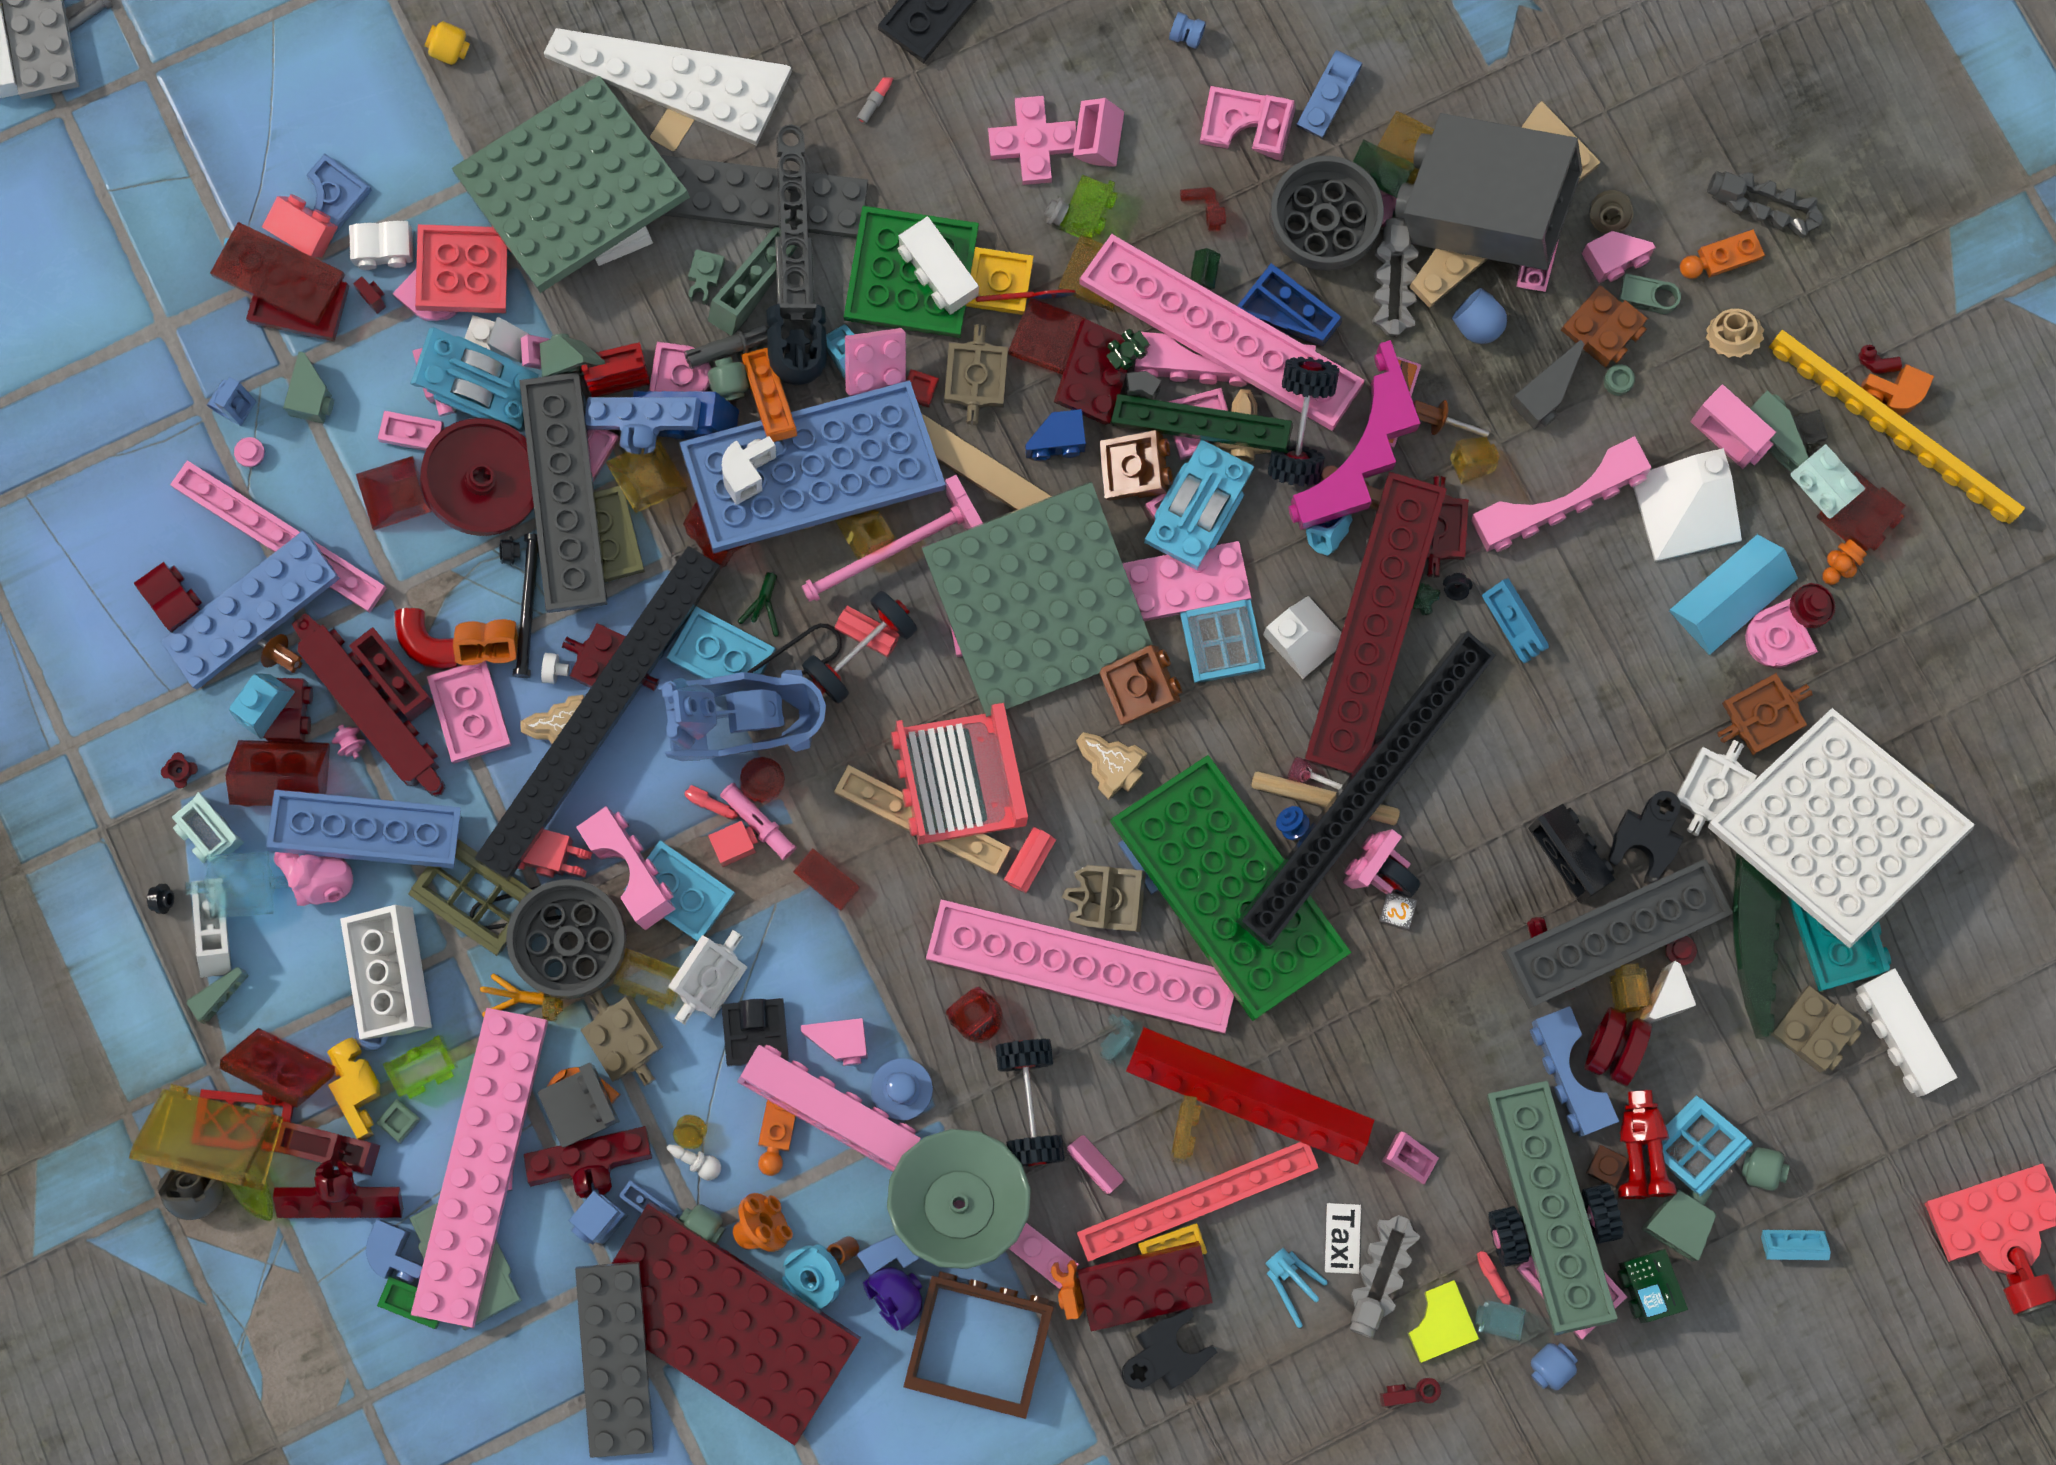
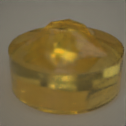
M544 995L542 1004L543 1019L556 1022L558 1014L563 1011V1001L559 998Z

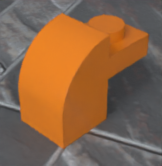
M1906 364L1898 373L1895 383L1870 373L1860 387L1898 415L1903 416L1911 412L1924 399L1934 376Z

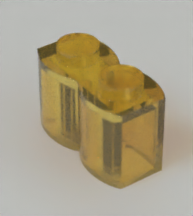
M1639 963L1622 965L1619 969L1614 970L1615 975L1610 976L1609 980L1615 1009L1629 1013L1645 1010L1646 1007L1652 1006L1646 968H1639Z

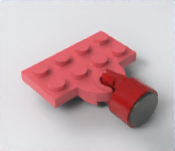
M2043 1163L1924 1203L1948 1262L1978 1253L1983 1264L1990 1270L2006 1275L2010 1286L2003 1289L2013 1315L2022 1317L2056 1304V1291L2049 1274L2034 1277L2030 1268L2040 1254L2041 1239L2039 1232L2056 1227V1193Z

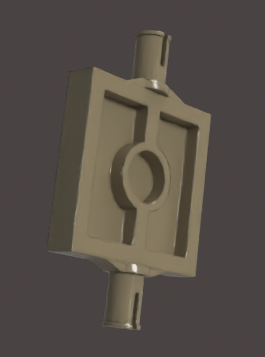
M979 324L974 325L973 341L964 344L949 342L944 403L967 406L966 423L971 424L972 413H974L973 425L979 423V407H1004L1008 347L993 346L986 343L987 326L982 324L980 336Z
M601 991L594 993L589 998L599 1013L592 1022L581 1029V1032L612 1082L619 1080L629 1072L636 1071L644 1086L649 1085L656 1079L646 1064L653 1054L663 1048L662 1044L631 995L624 997L615 1005L609 1006Z

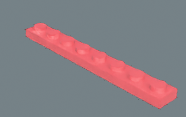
M1298 1142L1077 1232V1236L1087 1261L1090 1262L1314 1171L1319 1167L1311 1147Z

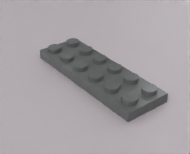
M640 1261L577 1266L575 1273L590 1458L653 1453L654 1440Z

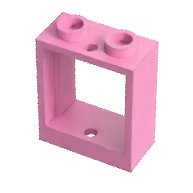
M1723 384L1703 403L1690 421L1718 448H1724L1725 454L1742 469L1750 462L1755 466L1774 445L1770 439L1775 435L1776 431Z

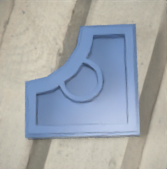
M325 153L306 175L316 190V203L312 211L317 209L331 217L330 222L338 226L335 234L372 191L370 186Z

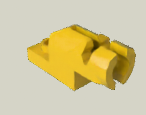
M351 1037L336 1044L327 1051L336 1077L340 1076L339 1079L328 1084L356 1138L364 1141L374 1135L370 1128L374 1123L366 1109L361 1111L360 1107L381 1095L380 1084L366 1059H358L354 1062L361 1055L362 1050L356 1040Z

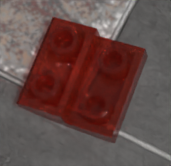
M1030 298L1012 340L1008 355L1063 375L1080 321L1086 318Z

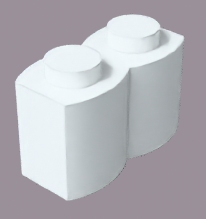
M408 221L349 225L350 260L359 269L373 270L377 268V265L388 264L392 268H402L406 266V263L414 262L412 227Z

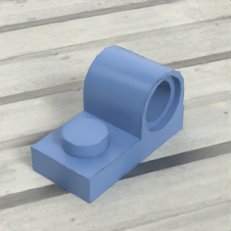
M229 377L227 381H221L207 406L219 415L241 426L255 405L256 400L240 382Z

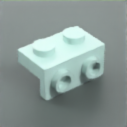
M1826 444L1791 473V477L1828 518H1832L1865 490V487Z

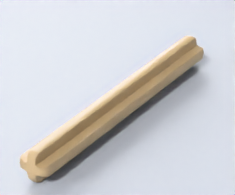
M1255 772L1251 783L1254 789L1326 807L1337 793L1262 772ZM1380 804L1369 819L1396 825L1400 810Z

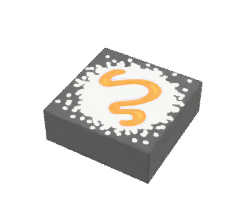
M1394 893L1386 894L1379 923L1408 931L1417 900Z

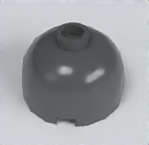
M206 1159L188 1160L182 1163L184 1168L174 1172L173 1168L167 1171L160 1179L157 1189L163 1205L172 1215L183 1220H196L208 1216L218 1207L222 1201L224 1184L220 1171L216 1168L214 1162Z

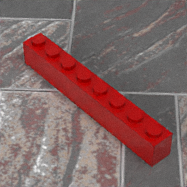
M1143 1027L1126 1070L1130 1074L1358 1165L1366 1149L1375 1121L1372 1118Z

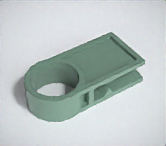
M1625 273L1618 300L1622 303L1626 300L1638 309L1668 314L1673 312L1681 300V293L1679 288L1671 282ZM1660 289L1670 291L1674 295L1675 304L1669 307L1660 305L1655 299V292Z

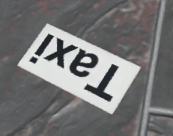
M1327 1203L1325 1272L1359 1274L1361 1205Z

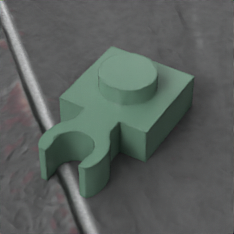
M695 250L688 275L689 280L695 282L689 290L690 301L693 302L695 293L702 292L704 293L702 302L704 305L707 304L709 300L708 287L709 285L718 287L725 263L724 256Z

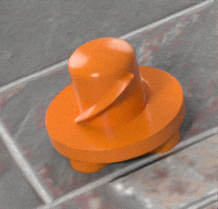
M751 1193L741 1200L738 1209L740 1221L733 1227V1237L740 1247L747 1250L761 1248L768 1252H776L792 1239V1230L787 1225L786 1219L781 1212V1203L776 1197L772 1195L766 1197L759 1193Z

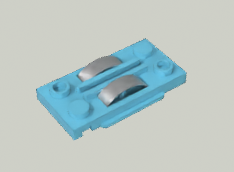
M433 327L429 328L410 384L427 389V392L434 394L435 400L473 417L500 421L516 430H520L524 416L519 380L538 378L539 374L513 363L511 359L465 338L452 336Z
M1201 440L1189 462L1181 467L1154 516L1155 522L1148 532L1144 543L1198 570L1208 550L1216 547L1244 497L1242 490L1251 476L1254 466Z

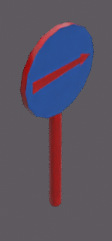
M1062 289L1036 293L1020 292L977 296L976 301L985 302L1031 297L1035 299L1059 298L1075 295L1076 290Z

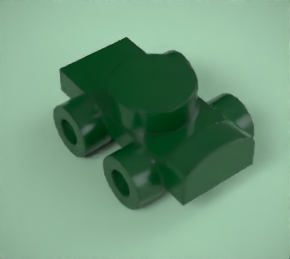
M1132 329L1126 330L1122 334L1125 342L1121 345L1117 340H1113L1108 344L1107 347L1111 352L1106 356L1117 371L1121 367L1123 370L1132 367L1134 360L1137 358L1142 359L1147 355L1148 351L1146 349L1150 346V343L1140 330L1135 334Z

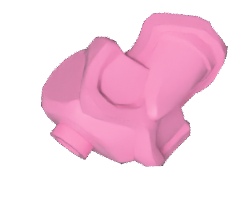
M275 852L274 862L284 873L288 886L292 888L297 900V906L337 902L351 891L354 882L352 868L342 858L318 857L309 854L299 857L298 854Z

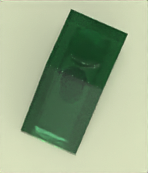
M1366 140L1362 141L1353 160L1354 163L1370 174L1379 190L1397 198L1402 184L1408 183L1415 169L1413 163Z

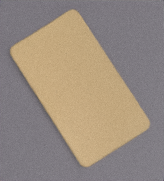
M667 109L650 135V139L671 151H675L694 122V119Z

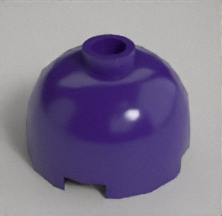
M889 1267L875 1272L862 1283L869 1300L875 1299L881 1309L879 1314L894 1330L898 1331L900 1329L902 1331L918 1317L922 1309V1296L919 1292L922 1285L913 1273L907 1275L900 1269Z

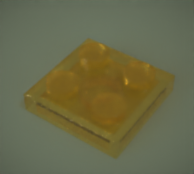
M1184 1095L1181 1100L1170 1159L1172 1162L1183 1163L1186 1157H1191L1193 1154L1196 1137L1190 1136L1191 1127L1198 1125L1201 1106L1196 1105L1197 1097Z

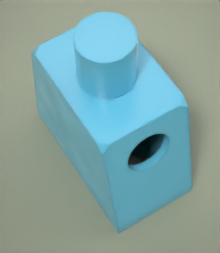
M254 674L231 704L229 711L237 723L262 739L295 691L271 674Z

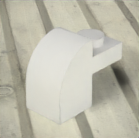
M770 436L762 440H753L744 450L738 441H735L727 448L723 455L722 474L724 486L736 505L762 492V478L756 469L776 458V445Z

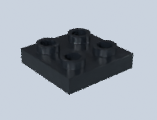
M783 998L768 1000L749 999L739 1001L738 1003L721 1004L727 1067L747 1065L758 1045L762 1047L769 1045L777 1049L782 1054L780 1057L789 1061Z

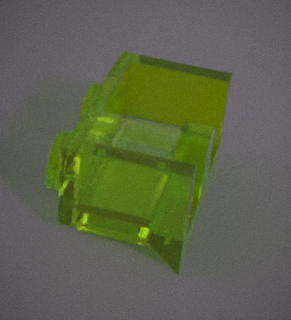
M437 1035L421 1046L412 1048L392 1061L383 1063L398 1096L408 1095L409 1099L426 1091L424 1085L434 1080L439 1085L454 1077L452 1071L458 1068L443 1035Z

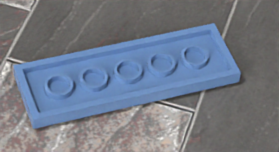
M303 530L160 642L191 686L198 690L341 578L309 534Z
M274 790L266 849L269 852L309 854L323 857L454 869L461 807Z

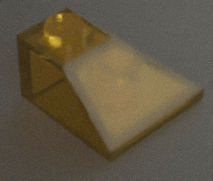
M659 438L656 440L654 451L650 454H644V448L641 454L626 452L606 462L635 513L677 495L688 488Z

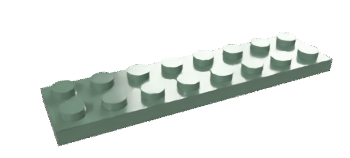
M1548 1081L1487 1094L1491 1115L1554 1336L1616 1322L1618 1318Z

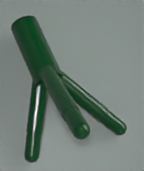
M770 572L765 574L759 597L738 619V623L743 624L752 613L751 622L755 623L765 604L773 635L778 637L779 631L771 603V596L777 580L776 574Z

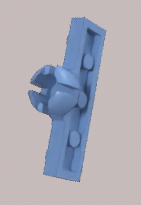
M588 397L585 412L586 427L588 430H621L619 445L634 454H641L642 449L645 448L644 454H650L655 449L657 435L660 431L697 430L701 401L697 397Z

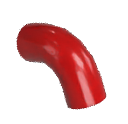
M403 608L394 611L398 643L409 658L426 667L441 669L458 667V663H455L453 638L437 639L430 636L426 631L425 611L423 609Z

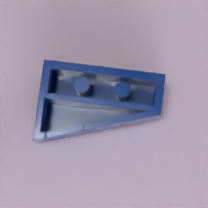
M1272 263L1237 305V307L1282 333L1320 346L1326 344L1342 323L1340 315Z
M634 391L633 397H697L701 401L697 430H663L657 436L693 439L734 428L738 424L739 409L717 392Z

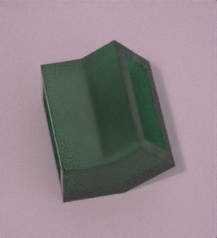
M1209 248L1195 251L1190 279L1208 290L1215 289L1221 254Z

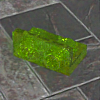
M1082 174L1059 230L1092 243L1095 234L1101 235L1107 219L1103 218L1107 208L1112 210L1116 202L1118 193L1114 192L1115 182L1109 180L1107 185Z

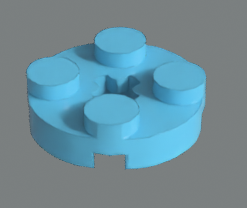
M820 1244L801 1247L792 1252L784 1261L785 1276L782 1277L783 1287L817 1309L832 1303L838 1297L840 1289L845 1284V1277L837 1261ZM809 1271L815 1274L817 1283L815 1281L811 1283L808 1281Z

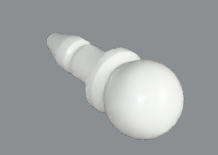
M669 1144L667 1146V1150L675 1158L691 1165L690 1171H697L702 1179L713 1180L719 1176L721 1164L716 1157L704 1156V1153L701 1151L695 1154L677 1145Z

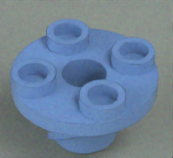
M899 1058L888 1061L877 1070L872 1079V1100L876 1108L886 1112L890 1119L897 1121L914 1119L928 1108L932 1099L933 1086L931 1078L926 1069L913 1060Z

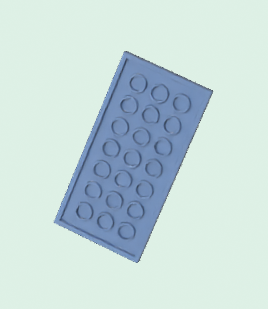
M910 380L791 412L797 436L774 442L776 445V458L756 469L762 478V492L738 505L735 504L724 486L722 458L727 448L735 441H738L744 450L753 440L766 438L761 420L680 442V449L713 553L946 489V484Z

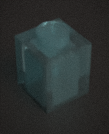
M1490 1300L1485 1301L1484 1306L1479 1305L1476 1314L1475 1324L1480 1325L1478 1332L1520 1341L1526 1309Z

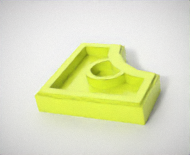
M1455 1280L1424 1292L1427 1302L1425 1316L1418 1327L1408 1333L1420 1363L1479 1339Z

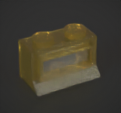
M625 948L624 959L617 971L613 984L619 987L618 993L624 996L631 995L635 999L638 994L648 998L646 1003L653 1007L664 1010L665 1005L673 1008L678 994L668 988L680 968Z

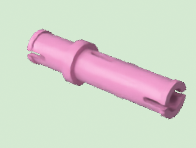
M734 782L722 791L720 797L759 835L758 839L762 843L766 842L781 857L782 861L786 860L796 850L797 847L779 830L780 826L776 822H771Z

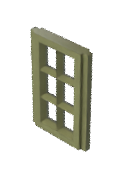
M458 839L455 858L471 868L463 880L460 882L441 869L442 867L427 866L412 886L408 895L498 956L507 945V928L511 917L493 905V901L501 890L519 902L532 890L513 876L508 882L475 860L478 852ZM476 872L496 885L487 900L466 886ZM437 873L457 887L448 900H445L428 888V885ZM462 891L482 904V907L473 918L453 905ZM487 909H490L508 922L498 936L478 923Z

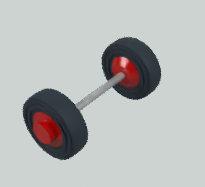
M883 591L878 592L870 600L882 623L834 668L829 664H824L814 655L810 656L802 664L803 669L812 679L811 682L817 686L822 695L826 693L837 704L841 703L849 695L848 689L841 682V677L837 672L886 626L890 630L899 633L906 640L917 631V626L909 617L910 611L898 599L894 601Z

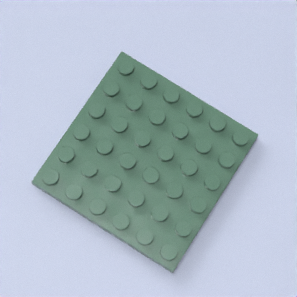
M600 76L593 78L451 168L540 293L690 198L686 188Z
M1091 481L921 547L986 717L991 716L993 704L1004 703L1005 710L1096 675L1100 673L1101 668L1149 645H1153Z

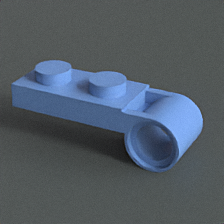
M1336 50L1297 123V127L1323 139L1349 88L1356 80L1363 63Z

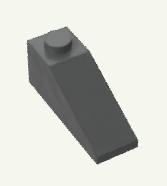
M1582 340L1578 341L1520 390L1510 404L1533 429H1536L1540 424L1546 427L1558 416L1556 410L1563 399L1584 347Z

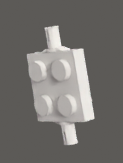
M1733 740L1726 755L1716 754L1704 747L1698 752L1676 795L1680 800V804L1694 814L1687 828L1689 833L1693 832V835L1699 836L1705 821L1711 822L1755 781L1757 775L1744 769L1737 762L1744 748L1742 743L1738 745L1739 742Z
M732 930L723 945L714 943L703 935L701 936L668 986V988L680 995L684 1002V1005L676 1017H674L676 1020L686 1025L694 1010L702 1011L712 1018L716 1016L722 1007L721 1004H724L748 968L737 959L733 952L743 936Z

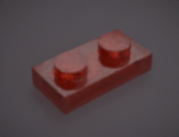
M813 848L793 871L796 876L840 912L860 889V886Z

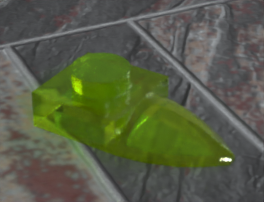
M248 1160L223 1178V1180L246 1211L257 1218L271 1221L273 1218V1202L268 1189L269 1185L254 1163Z

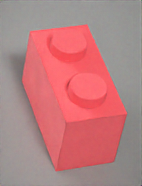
M290 194L289 197L277 196L262 228L307 256L322 258L338 226L330 222L331 217L317 209L312 211L305 206L306 201L293 194Z

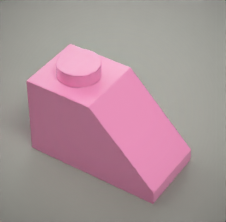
M863 1018L801 1025V1032L805 1037L837 1062L843 1061V1066L862 1064L861 1059L868 1058Z

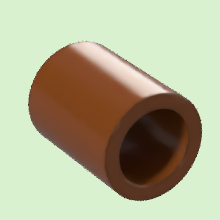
M846 1236L829 1245L827 1251L835 1258L838 1265H841L858 1254L859 1245L853 1237Z

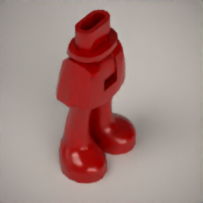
M1652 1090L1628 1092L1629 1105L1625 1106V1111L1627 1112L1623 1113L1620 1142L1626 1143L1630 1173L1629 1181L1618 1188V1199H1649L1650 1197L1660 1198L1677 1195L1675 1183L1668 1178L1663 1156L1662 1141L1668 1140L1669 1134L1662 1114L1658 1109V1104L1653 1103ZM1643 1145H1648L1651 1172L1649 1186L1645 1172Z

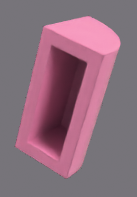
M1106 98L1081 101L1073 156L1093 165L1116 166L1124 111Z

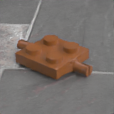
M1775 673L1725 700L1722 704L1731 718L1732 725L1717 732L1719 738L1724 736L1720 741L1726 743L1728 740L1739 735L1745 741L1752 755L1799 731L1807 726V723L1799 711L1798 702L1813 695L1811 690L1807 691L1810 687L1805 684L1791 692L1783 685L1779 676Z

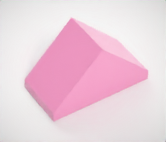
M1401 1131L1395 1135L1382 1162L1425 1185L1439 1157L1407 1133Z

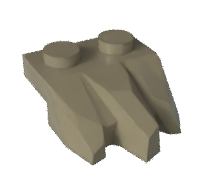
M1087 865L1074 872L1075 878L1081 882V887L1066 888L1061 897L1076 903L1078 906L1077 911L1071 912L1069 921L1086 927L1140 932L1146 878L1144 870Z

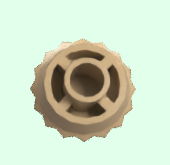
M1743 309L1723 311L1710 321V325L1706 329L1708 333L1706 339L1710 343V348L1715 349L1717 354H1724L1728 358L1733 356L1741 358L1745 354L1751 355L1754 349L1760 348V342L1764 340V329L1760 324V320L1756 319L1749 311Z

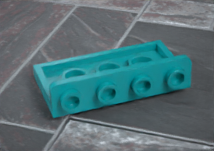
M1787 895L1819 992L1880 975L1890 970L1891 956L1887 947L1882 945L1879 936L1882 933L1879 921L1849 948Z

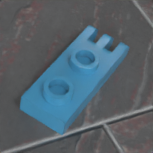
M1509 578L1502 580L1481 595L1523 663L1530 661L1531 656L1536 657L1540 654V651H1545L1549 648L1548 642Z

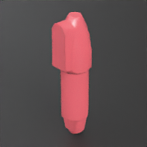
M690 785L689 789L684 793L689 801L701 808H706L725 818L734 819L738 816L734 810L730 809V806L709 797L708 792L693 785Z
M1478 1252L1477 1258L1484 1276L1487 1277L1501 1302L1510 1305L1511 1296L1497 1272L1495 1264L1486 1252Z

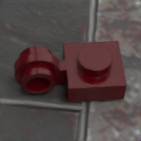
M1423 1378L1417 1383L1415 1389L1406 1390L1405 1384L1386 1386L1387 1392L1379 1393L1381 1406L1420 1401L1434 1403L1441 1395V1387L1435 1379ZM1427 1384L1433 1388V1394L1429 1397L1423 1393V1388Z

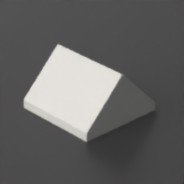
M1674 961L1662 968L1640 1019L1653 1023L1684 1012L1696 1005L1680 963Z

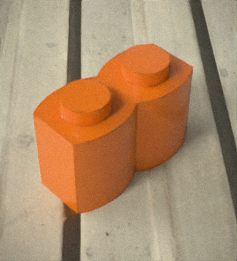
M498 619L487 624L468 621L455 626L453 638L455 663L477 665L484 661L507 663L516 659L518 633L515 621Z

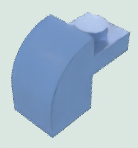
M376 1219L366 1244V1257L370 1267L376 1274L385 1279L392 1276L394 1269L398 1270L395 1276L413 1283L415 1278L420 1279L423 1265L401 1256L410 1232Z

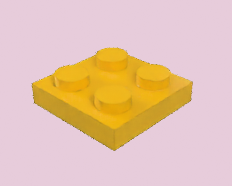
M975 247L971 276L979 286V296L1028 292L1033 256ZM975 298L967 303L966 307L1025 315L1027 298L977 302Z

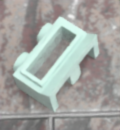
M198 792L193 800L172 816V819L177 823L173 829L184 841L189 838L196 847L192 849V852L203 864L209 861L214 866H217L244 842L228 827L225 819L209 804L210 801Z

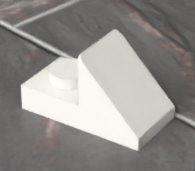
M473 315L465 339L521 363V338L530 334L502 318L497 317L494 322Z

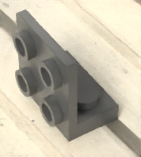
M592 1063L579 1067L580 1072L538 1092L551 1125L563 1148L620 1122L599 1074Z

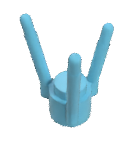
M1283 1247L1265 1263L1270 1269L1266 1274L1273 1281L1296 1326L1301 1328L1303 1326L1279 1277L1286 1280L1290 1276L1314 1302H1318L1319 1297L1295 1272L1298 1269L1297 1267L1324 1286L1328 1282L1302 1262L1292 1251L1288 1253Z

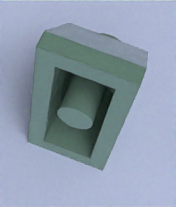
M555 334L551 336L550 340L540 343L542 377L579 372L580 376H583L582 365L587 364L588 368L605 364V361L583 341L569 338L568 334Z
M298 352L283 408L291 417L324 424L326 415H330L332 412L334 400L331 398L332 395L306 354Z

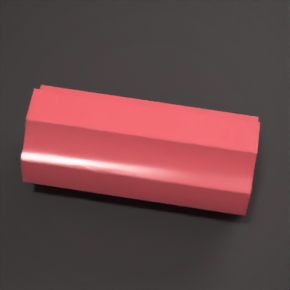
M847 605L838 618L835 630L860 643L881 623ZM885 627L866 647L888 658L897 645L900 634Z
M1033 827L1003 881L1011 887L1027 893L1056 839L1043 830Z

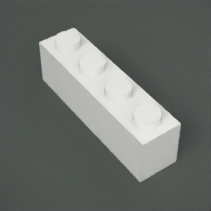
M1895 968L1855 988L1858 993L1856 998L1859 1005L1864 1011H1868L1874 1021L1872 1022V1027L1879 1038H1884L1889 1047L1887 1050L1888 1056L1894 1065H1899L1905 1075L1903 1082L1911 1093H1915L1917 1097H1920L1958 1078Z

